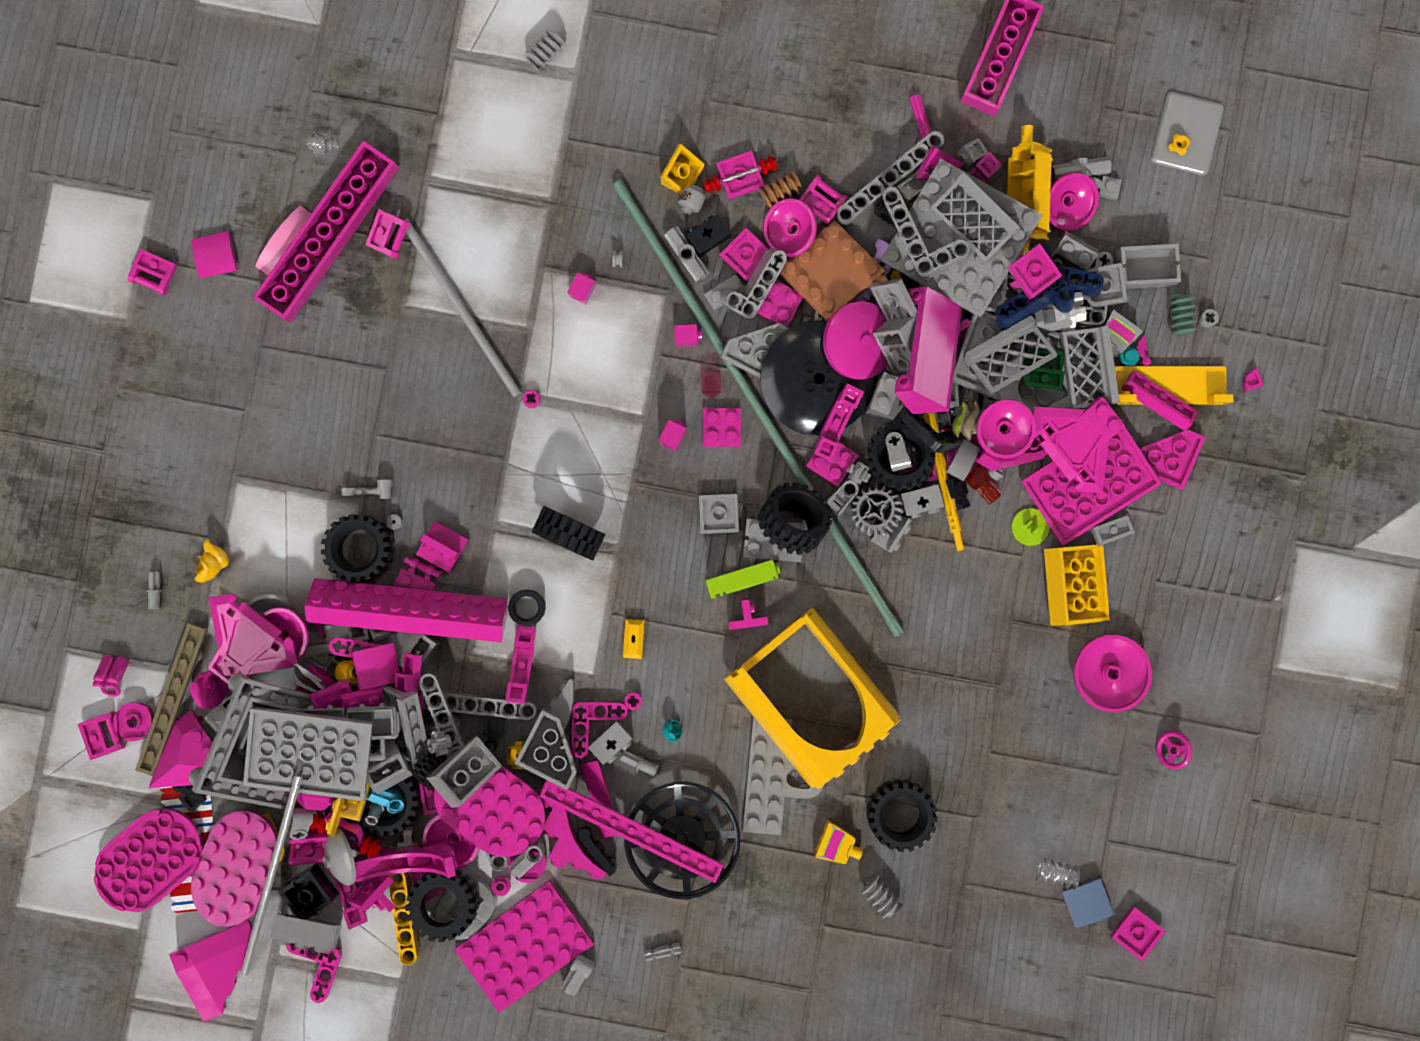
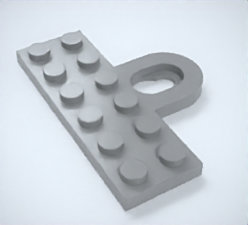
M754 717L742 831L781 835L784 798L809 799L818 795L824 786L817 789L816 787L810 788L808 784H802L799 787L789 785L786 777L789 771L795 769L794 766ZM784 718L791 727L792 719Z

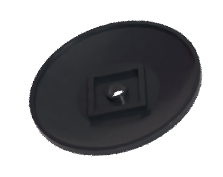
M824 320L802 322L781 333L767 350L760 376L762 394L772 414L788 428L802 434L816 436L820 435L826 418L846 383L864 391V394L857 408L853 410L845 428L854 423L865 411L871 400L875 385V376L868 379H850L842 376L832 368L826 358L823 347V335L827 324ZM817 373H822L824 376V381L821 384L814 382V376Z

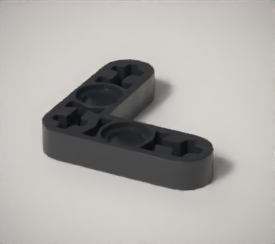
M907 407L900 414L901 420L937 453L955 450L963 442V438L960 435L956 438L953 430L937 433L919 414H912Z

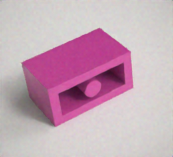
M677 419L673 421L668 420L659 443L677 452L687 432L684 423Z

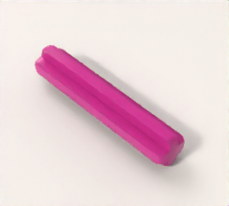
M915 94L909 99L921 139L931 133L921 96L920 94ZM930 139V143L935 146L934 139Z

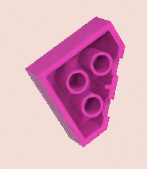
M1006 424L1000 427L1001 431H1005L1007 428ZM1038 435L1034 438L1031 446L1017 457L1009 459L997 458L983 449L977 463L992 471H997L1043 459L1047 453L1039 444L1043 438Z

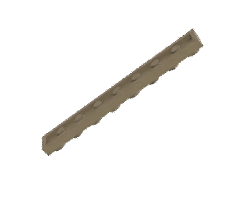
M187 623L138 760L136 771L150 776L154 775L177 719L208 632L206 628Z

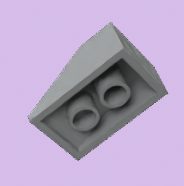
M476 736L440 764L427 779L451 808L460 807L502 765Z

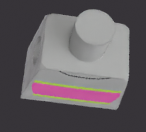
M1115 310L1108 313L1105 322L1102 324V326H1109L1114 355L1122 353L1143 332Z

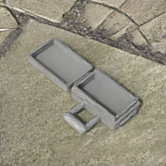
M380 703L379 706H365V704H360L359 707H350L347 711L344 707L333 708L332 705H328L327 708H314L310 705L307 709L295 711L374 722L372 740L380 739V753H370L369 761L385 760V739H395L399 736L400 715L398 707L395 705L385 706L384 703Z

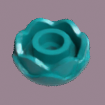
M674 718L668 719L663 725V735L670 742L679 741L683 734L680 722Z

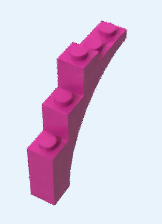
M546 780L545 783L543 784V786H542V788H541V790H540V792H539V794H538L539 796H540V794H541V792H542V790H543V788H544V786H545L547 780ZM541 798L545 808H549V806L553 808L544 824V833L549 837L555 838L556 836L559 838L548 857L551 860L550 863L558 868H561V866L565 868L569 861L574 868L578 870L584 869L589 872L588 875L592 878H601L603 880L606 871L589 855L577 839L570 822L569 812Z
M445 841L423 848L418 844L393 850L389 846L382 848L379 854L371 859L368 858V853L353 857L356 868L355 882L405 872H432L444 875L447 878L456 876L455 869L457 868L454 851L452 846H449Z

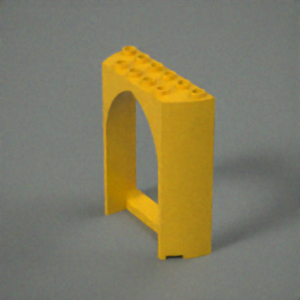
M813 607L808 609L724 678L725 682L810 788L816 787L819 789L833 777L837 778L845 772L844 768L848 764H855L860 759L859 755L864 751L865 753L869 752L875 746L873 743L878 739L883 740L890 734L888 731L900 721L898 712ZM804 624L847 675L859 695L862 707V726L854 746L839 750L822 749L803 740L790 727L747 673L749 669Z

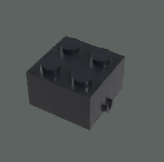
M317 863L285 883L278 892L296 917L304 920L313 915L317 916L320 914L322 909L331 904L339 894Z

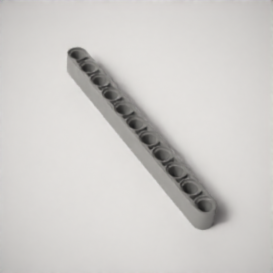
M426 671L422 674L419 683L437 731H443L444 735L447 731H453L456 735L455 738L451 739V749H447V756L449 758L452 756L454 749H460L464 746V742L437 674L433 671ZM428 676L432 677L434 684L426 685L423 679ZM439 695L442 701L437 704L433 703L431 696ZM446 713L449 719L444 722L440 721L438 715ZM486 853L493 870L502 871L507 867L508 857H502L504 861L496 863L494 858L498 856Z
M358 684L350 685L351 689H353L354 687H357L359 689ZM418 689V693L423 694L422 690ZM444 692L447 701L449 697H453L456 700V706H450L451 712L531 720L538 713V706L533 701L526 700L525 704L505 702L506 698ZM434 695L437 698V703H440L442 701L441 697ZM424 697V707H423V709H428V710H429L428 705H427L426 700H425V697ZM468 699L475 701V709L468 708ZM488 701L494 703V711L487 710L486 703ZM507 703L514 706L513 713L506 712L505 705ZM529 705L533 708L534 712L532 715L525 714V706Z

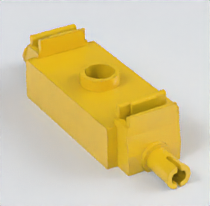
M1033 125L1021 126V143L1019 146L1012 147V157L1008 158L1007 195L1043 215L1017 259L1029 251V244L1049 241L1047 233L1051 232L1049 230L1051 161H1053L1050 152H1052V149L1033 142Z

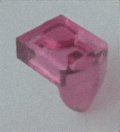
M720 370L701 371V385L704 396L715 398L721 393Z

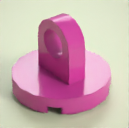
M203 671L190 684V693L199 707L215 709L227 696L228 684L212 671Z

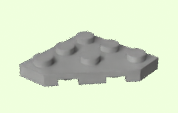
M777 323L727 340L719 358L760 379L761 367L767 350L774 340L788 328Z

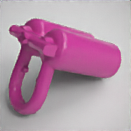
M104 655L93 677V686L100 687L102 693L107 696H119L121 690L118 685L121 683L126 672L129 660L124 657H117L115 659L112 656ZM106 688H113L116 692H110Z

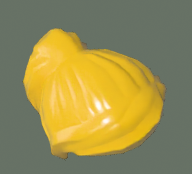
M206 539L203 543L205 550L203 555L198 556L200 562L196 568L197 576L194 578L196 582L205 583L214 579L221 569L229 565L226 552L220 547L211 544L209 539Z

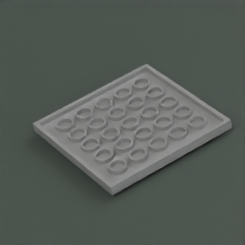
M942 159L939 160L909 211L929 254L956 240L962 239L931 209L964 172ZM966 173L1021 229L987 262L970 247L969 256L965 260L927 278L920 277L917 274L898 232L880 261L919 284L927 286L951 299L960 307L981 318L1009 273L1007 267L1016 261L1043 215ZM960 185L953 191V199L964 198V189ZM953 201V213H964V201ZM967 201V212H978V203L976 201ZM942 202L937 209L942 213H950V202ZM981 214V226H992V216L990 214ZM953 215V224L956 227H964V215ZM967 215V226H978V215ZM995 220V226L1000 225V224ZM911 228L903 231V235L906 237H910L914 233ZM992 228L981 229V240H992ZM995 228V240H1003L1008 235L1004 228ZM967 229V238L969 240H978V229ZM992 242L981 243V252L987 256L992 251ZM914 246L911 249L913 254H919L922 251L920 246ZM958 246L955 252L957 254H964L966 248ZM942 254L938 256L937 260L940 263H945L948 257ZM923 263L919 269L922 272H927L930 269V265Z

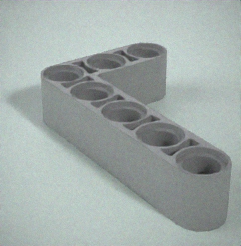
M888 187L884 190V204L920 277H930L965 260L969 256V244L962 239L956 240L929 254L899 190L895 187ZM889 194H895L897 195V199L893 202L887 201V196ZM898 211L905 212V217L897 219L895 214ZM907 228H911L914 231L910 237L903 235V231ZM914 246H920L922 251L919 254H913L911 249ZM958 246H964L966 252L964 254H957L955 249ZM946 255L948 257L947 262H938V256ZM921 264H929L930 269L927 272L920 271L919 267Z

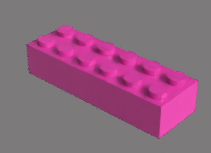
M1032 0L1004 1L961 98V103L995 117L1037 25L1044 5Z

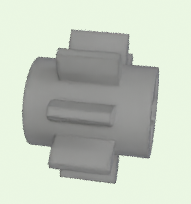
M858 461L855 465L850 464L846 471L850 473L848 479L859 485L862 481L867 483L871 474L867 473L870 468Z
M443 731L431 734L432 738L427 741L430 753H436V757L448 754L447 749L452 747L450 736L448 734L444 735Z

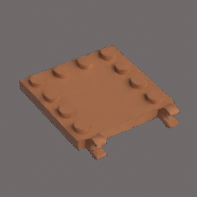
M835 220L815 237L807 251L799 256L790 257L780 272V275L826 322H828L831 315L839 307L853 302L875 282L889 281L884 276L886 274L885 270Z

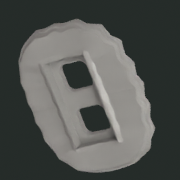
M466 874L470 877L468 882L470 884L475 883L476 885L474 892H479V901L477 903L480 904L479 909L476 911L477 916L472 921V924L460 936L457 935L454 939L465 940L475 935L487 923L496 908V895L493 893L491 886L479 876ZM449 889L445 890L435 905L434 919L436 922L448 923L456 919L452 916V913L459 907V902L455 894Z

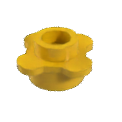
M1174 134L1172 136L1173 141L1169 144L1168 149L1183 156L1186 154V148L1191 143L1190 139L1184 135Z

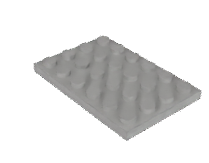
M252 706L249 716L243 786L290 792L295 773H301L303 777L298 793L364 801L374 722Z

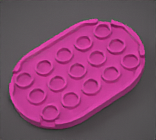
M503 765L460 807L451 808L436 789L434 791L435 806L442 820L488 854L499 857L521 854L530 845H533L542 833L545 823V811L541 798L534 788Z
M169 808L155 809L137 818L111 840L97 856L95 876L93 877L95 887L101 898L108 905L119 911L141 912L156 905L185 881L196 869L203 851V839L198 826L183 812Z
M248 810L230 813L214 825L200 855L199 863L192 875L191 895L198 912L212 924L224 927L238 925L249 920L258 910L277 841L276 828L262 814Z

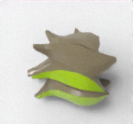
M968 399V405L962 402V406L960 404L957 406L959 413L952 423V430L956 438L962 433L968 441H971L972 434H977V422L985 409L980 410L977 401L973 404L972 400Z

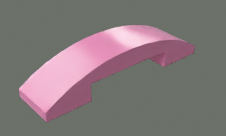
M302 206L295 209L273 234L262 251L255 267L269 275L312 213Z

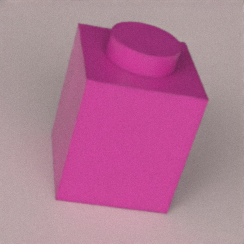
M577 272L567 292L569 297L586 305L596 286L593 280L594 277L585 272L583 274Z
M697 324L674 325L675 347L698 346V341H702L701 329H697Z

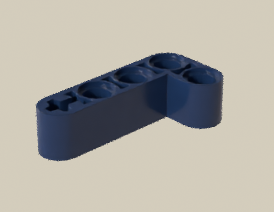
M1039 243L1050 257V247L1045 243ZM1055 264L1062 274L1061 278L1074 292H1082L1083 296L1097 297L1101 294L1104 285V279L1101 275ZM1077 279L1079 283H1073L1070 280Z
M1060 277L1030 300L1022 291L997 307L996 325L999 329L1006 330L1051 303L1060 312L1068 313L1074 308V290Z

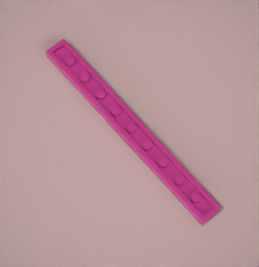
M547 780L539 796L716 883L724 866L723 863L570 788L566 790Z

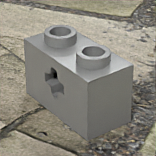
M938 484L899 495V499L903 504L904 517L909 516L910 519L921 517V513L928 511V514L940 512L939 508L944 507ZM920 497L922 500L926 501V504L923 505V508L922 505L917 504V502L920 501Z
M617 720L589 745L588 749L603 765L606 762L611 764L618 757L616 753L619 750L625 751L632 744L630 740L633 736ZM608 740L616 741L615 748L613 746H611L610 748L607 746L609 744Z

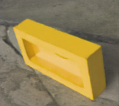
M625 619L623 658L642 659L645 620ZM633 635H635V642H634V643L632 642V636H633Z

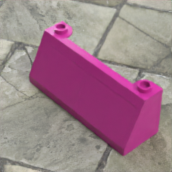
M927 286L911 288L908 290V293L918 309L910 368L908 374H903L896 380L894 393L912 414L949 411L962 308L951 299Z

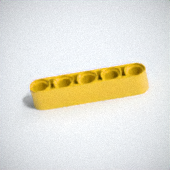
M408 872L400 873L403 876V880L398 881L395 878V874H390L389 876L394 881L389 886L391 902L395 905L392 911L399 959L404 965H412L420 955L418 930L414 931L412 929L413 920L408 922V919H403L400 915L402 911L408 915L410 914V911L405 909V906L409 903L406 900L407 895L411 893L410 875ZM398 892L404 893L406 899L400 900L397 896ZM403 931H408L411 934V938H405ZM407 950L413 952V958H409L406 955Z

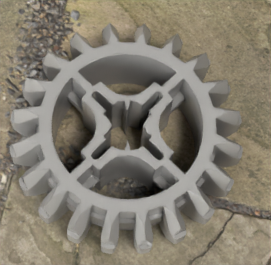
M876 485L875 490H873L869 486V492L861 491L862 497L856 495L859 501L852 503L853 506L857 507L851 509V512L855 514L852 520L857 521L855 526L857 528L861 527L860 531L862 533L867 531L868 536H871L873 532L875 537L879 536V532L886 536L885 530L888 529L892 533L893 529L891 526H899L896 520H902V517L898 514L903 513V509L899 508L903 504L901 501H898L899 496L897 494L894 495L892 489L888 491L886 486L880 489V486ZM882 497L886 498L887 500H882L881 502H874L873 498ZM868 503L869 509L865 516H863V509ZM873 505L880 510L882 517L876 514ZM892 505L891 515L886 519L885 514ZM873 520H880L882 524L871 525L867 522H872Z

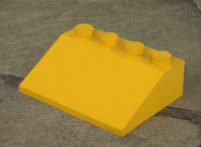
M1103 545L1044 549L1050 626L1110 621Z

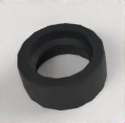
M529 589L515 593L508 604V612L511 619L522 626L536 624L542 619L546 610L545 601L542 596L536 591ZM522 597H532L538 603V611L531 619L521 618L516 612V603Z

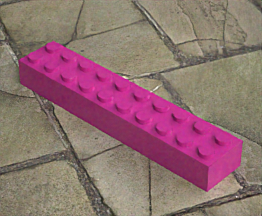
M363 141L253 296V299L291 323L400 169L397 164Z
M314 578L305 603L306 622L502 643L508 615V599Z

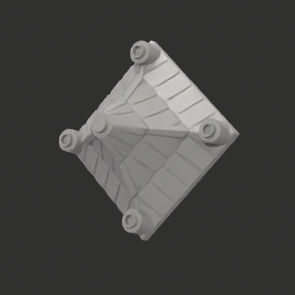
M236 673L228 681V687L233 694L211 749L205 759L204 766L197 767L191 771L189 782L193 785L192 790L195 793L285 809L290 792L243 786L250 708L253 706L295 712L298 709H307L308 706H313L312 701L307 693L252 680L243 673ZM296 801L294 808H302V806Z

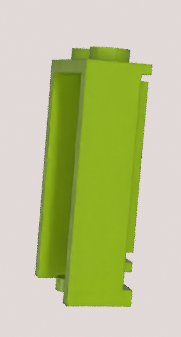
M769 560L708 579L706 583L711 599L716 598V594L723 596V592L729 594L778 579V574L781 572L778 563Z

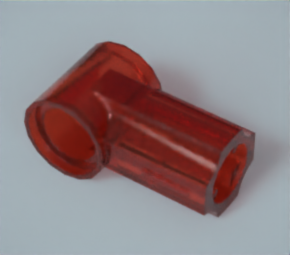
M978 465L966 476L965 481L990 505L1002 493L991 482L990 476L984 468Z

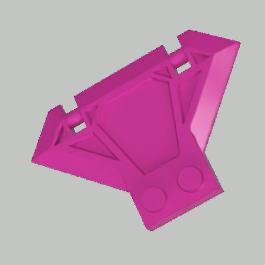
M1099 396L1085 409L1033 406V416L1036 422L1035 438L1038 435L1043 438L1039 444L1069 481L1075 478L1077 483L1074 485V488L1078 492L1103 493L1109 440L1125 427L1106 400ZM1048 427L1052 430L1050 433L1046 430ZM1084 471L1086 475L1082 476L1081 472Z
M235 594L209 597L218 651L209 664L208 669L228 684L230 677L236 673H243L249 677L250 674L297 667L294 666L298 661L293 639L288 636L283 640L280 637L282 631L245 602H242L239 606L236 603L238 597Z

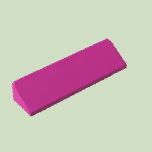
M1135 370L1131 372L1121 388L1122 391H1130V394H1137L1139 402L1184 431L1193 424L1198 413L1197 410Z
M595 759L580 764L590 799L614 810L600 761ZM599 826L602 838L616 836V834Z

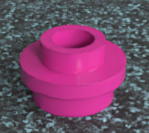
M505 876L496 877L491 884L493 893L498 896L506 895L511 888V883ZM502 883L504 889H499L497 885Z

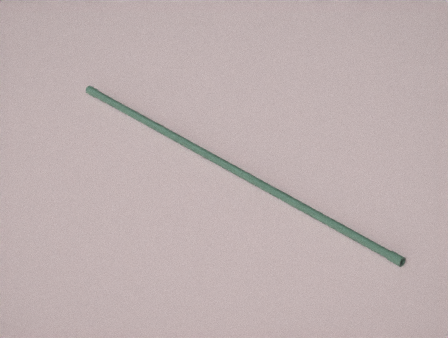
M623 180L616 181L612 185L627 206L716 351L721 355L725 345L631 197V193ZM723 360L801 487L807 485V490L812 491L814 489L740 369ZM831 517L832 524L829 527L831 535L885 619L893 636H899L904 632L896 617L893 616Z

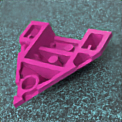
M190 710L175 721L148 788L192 785L189 782V774L193 769L204 766L213 741L202 727L203 723L193 710Z

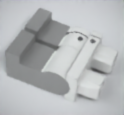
M1074 292V306L1083 305L1082 292ZM1051 303L1034 313L1033 317L1036 320L1035 325L1041 333L1068 327L1075 328L1076 322L1086 320L1085 307L1073 308L1070 312L1063 313L1057 310Z

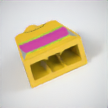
M827 820L814 855L816 858L846 864L849 856L859 860L863 849L854 845L856 838L853 834L834 822Z

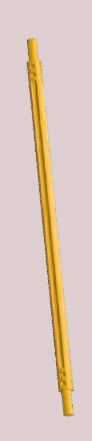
M893 269L890 273L891 281L902 279L901 273ZM934 412L922 413L924 420L939 433ZM936 452V473L950 532L953 533L957 551L965 550L960 533L962 528L955 499H951L946 480L950 478L946 472L947 465L944 453Z

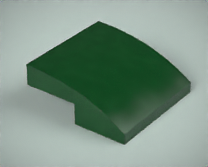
M1025 347V353L1034 355L1036 348ZM1038 348V356L1046 357L1050 354L1046 349ZM1056 351L1057 357L1024 375L1023 384L1025 386L1062 391L1065 371H1062L1065 352ZM1024 357V366L1033 364V359Z

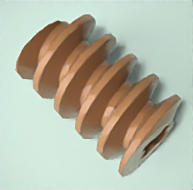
M794 171L790 172V176L785 174L783 176L784 181L781 178H777V184L771 181L770 187L765 184L763 185V190L759 188L762 199L770 209L772 208V202L776 204L779 202V198L782 200L786 199L785 195L792 199L793 191L800 195L799 188H801V183Z

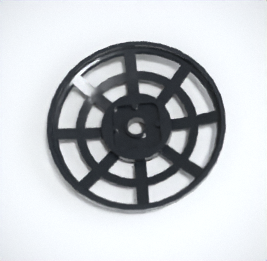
M676 781L654 788L636 804L629 818L634 820L638 811L642 810L649 816L645 826L650 828L652 821L655 820L662 826L660 833L676 841L677 836L684 833L688 836V841L684 845L711 857L703 850L706 840L717 839L716 849L711 857L715 860L718 859L721 853L723 839L734 838L732 857L725 869L722 868L716 883L712 882L705 887L691 891L690 879L699 875L681 867L682 873L667 870L664 867L669 860L662 857L657 862L651 851L643 848L646 858L654 867L646 877L637 866L631 849L640 846L624 839L626 858L630 868L647 888L664 897L691 899L710 893L728 878L739 856L740 830L733 810L717 792L699 783ZM681 787L696 788L710 794L712 797L706 804L695 799L682 798ZM669 788H674L675 799L663 802L655 809H652L645 803L655 794ZM718 801L729 814L734 830L722 831L718 818L711 810ZM683 804L694 805L701 810L695 817L684 815ZM675 805L676 816L666 820L659 814L663 809ZM707 814L713 821L716 831H704L700 822ZM659 873L670 878L683 879L684 892L667 890L656 885L653 881Z

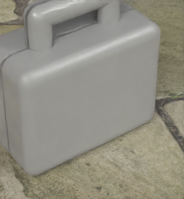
M1175 91L1168 92L1165 97L1151 154L1152 162L1198 175H1206L1209 172L1224 111L1223 105L1219 102ZM1174 134L1184 135L1190 139L1191 143L1186 148V154L1183 156L1168 149L1169 144L1173 141L1172 136Z

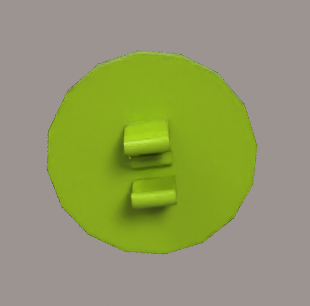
M1034 508L1023 509L1018 512L1011 524L1012 534L1015 539L1027 546L1038 545L1043 542L1048 536L1050 529L1040 511Z

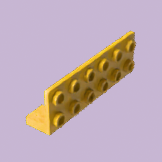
M1115 366L1120 403L1111 405H1144L1137 400V394H1130V391L1121 390L1133 370L1139 372L1188 405H1226L1233 402V394H1226L1225 366Z

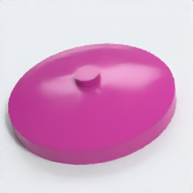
M865 301L850 302L839 307L829 318L823 335L824 352L832 368L842 376L850 379H868L880 373L887 366L888 362L873 335V332L887 321L879 306Z
M1103 635L1092 639L1079 651L1073 666V680L1080 696L1092 707L1105 712H1123L1139 704L1148 693L1152 681V667L1146 652L1135 641L1119 635Z

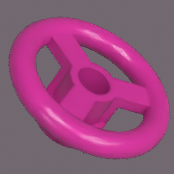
M1167 731L1159 737L1156 744V753L1158 759L1165 767L1178 770L1190 762L1192 746L1189 739L1181 732ZM1168 737H1178L1183 742H1171ZM1163 742L1168 747V760L1165 759L1162 753ZM1185 756L1182 762L1174 764L1175 758Z

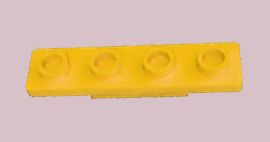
M368 781L364 801L343 798L334 799L332 804V810L334 811L326 824L327 834L335 837L341 817L360 822L370 790Z

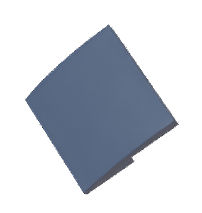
M1101 877L1084 881L1081 885L1062 890L1075 928L1086 926L1114 915Z

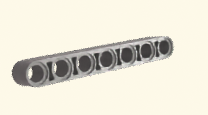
M938 131L931 132L838 209V223L844 226L851 224L883 197L885 189L896 187L921 166L931 146H933L930 143V139H937L939 141V145L934 147L940 150L944 143V136ZM922 151L924 153V157H916L915 152ZM907 163L910 169L902 170L900 164ZM887 175H892L895 178V181L891 183L887 182L885 177ZM872 187H877L880 190V193L874 195L871 193L870 189ZM862 199L865 201V206L859 207L855 201ZM843 211H847L851 217L843 219L840 214Z

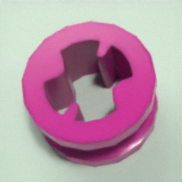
M528 390L524 393L522 399L526 407L535 408L539 405L540 397L536 391ZM532 394L535 395L536 402L534 404L532 402L531 404L527 403V396L531 395L532 397Z
M637 692L629 693L624 701L626 707L630 710L638 709L642 704L640 694ZM630 696H635V699L639 700L636 706L628 703V698L631 699Z

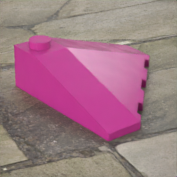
M249 920L179 947L169 954L175 972L203 1022L222 1015L226 1008L224 1003L227 996L232 994L237 981L235 978L238 971H241L252 932Z

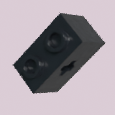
M719 214L707 217L703 221L704 224L699 227L696 225L688 230L686 239L694 248L699 258L731 237V232ZM704 232L711 233V237H704Z

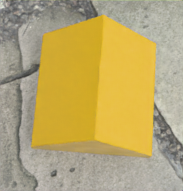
M678 144L660 177L661 184L681 194L684 187L695 184L705 164L682 144Z

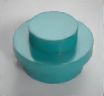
M1127 347L1120 353L1119 358L1123 365L1133 366L1139 360V353L1135 348Z

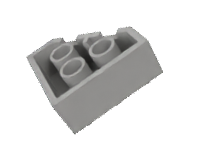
M542 709L515 764L568 790L577 773V768L561 717Z

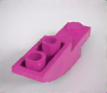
M404 653L402 672H395V689L404 693L417 692L421 713H423L424 695L418 693L422 655Z

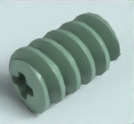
M1188 294L1170 296L1171 299H1175L1170 305L1176 307L1171 310V313L1175 314V316L1171 317V321L1177 322L1171 325L1172 329L1177 330L1172 332L1171 335H1186L1197 330V328L1191 327V324L1196 322V320L1191 319V316L1196 315V312L1190 311V309L1196 307V305L1190 304V301L1196 298Z

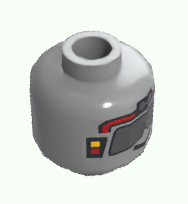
M692 184L684 187L678 199V204L682 207L681 211L689 215L692 212L698 213L706 199L703 194L704 190Z

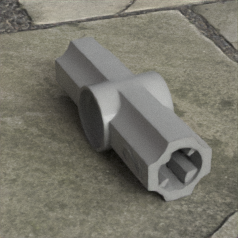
M1109 156L1089 160L1088 158H1079L1070 163L1052 165L1051 179L1054 183L1061 176L1068 173H1082L1088 177L1107 175L1111 173V160Z
M678 226L664 234L665 239L678 256L679 261L685 266L696 283L702 281L710 274ZM690 251L692 256L685 259L682 257V253Z

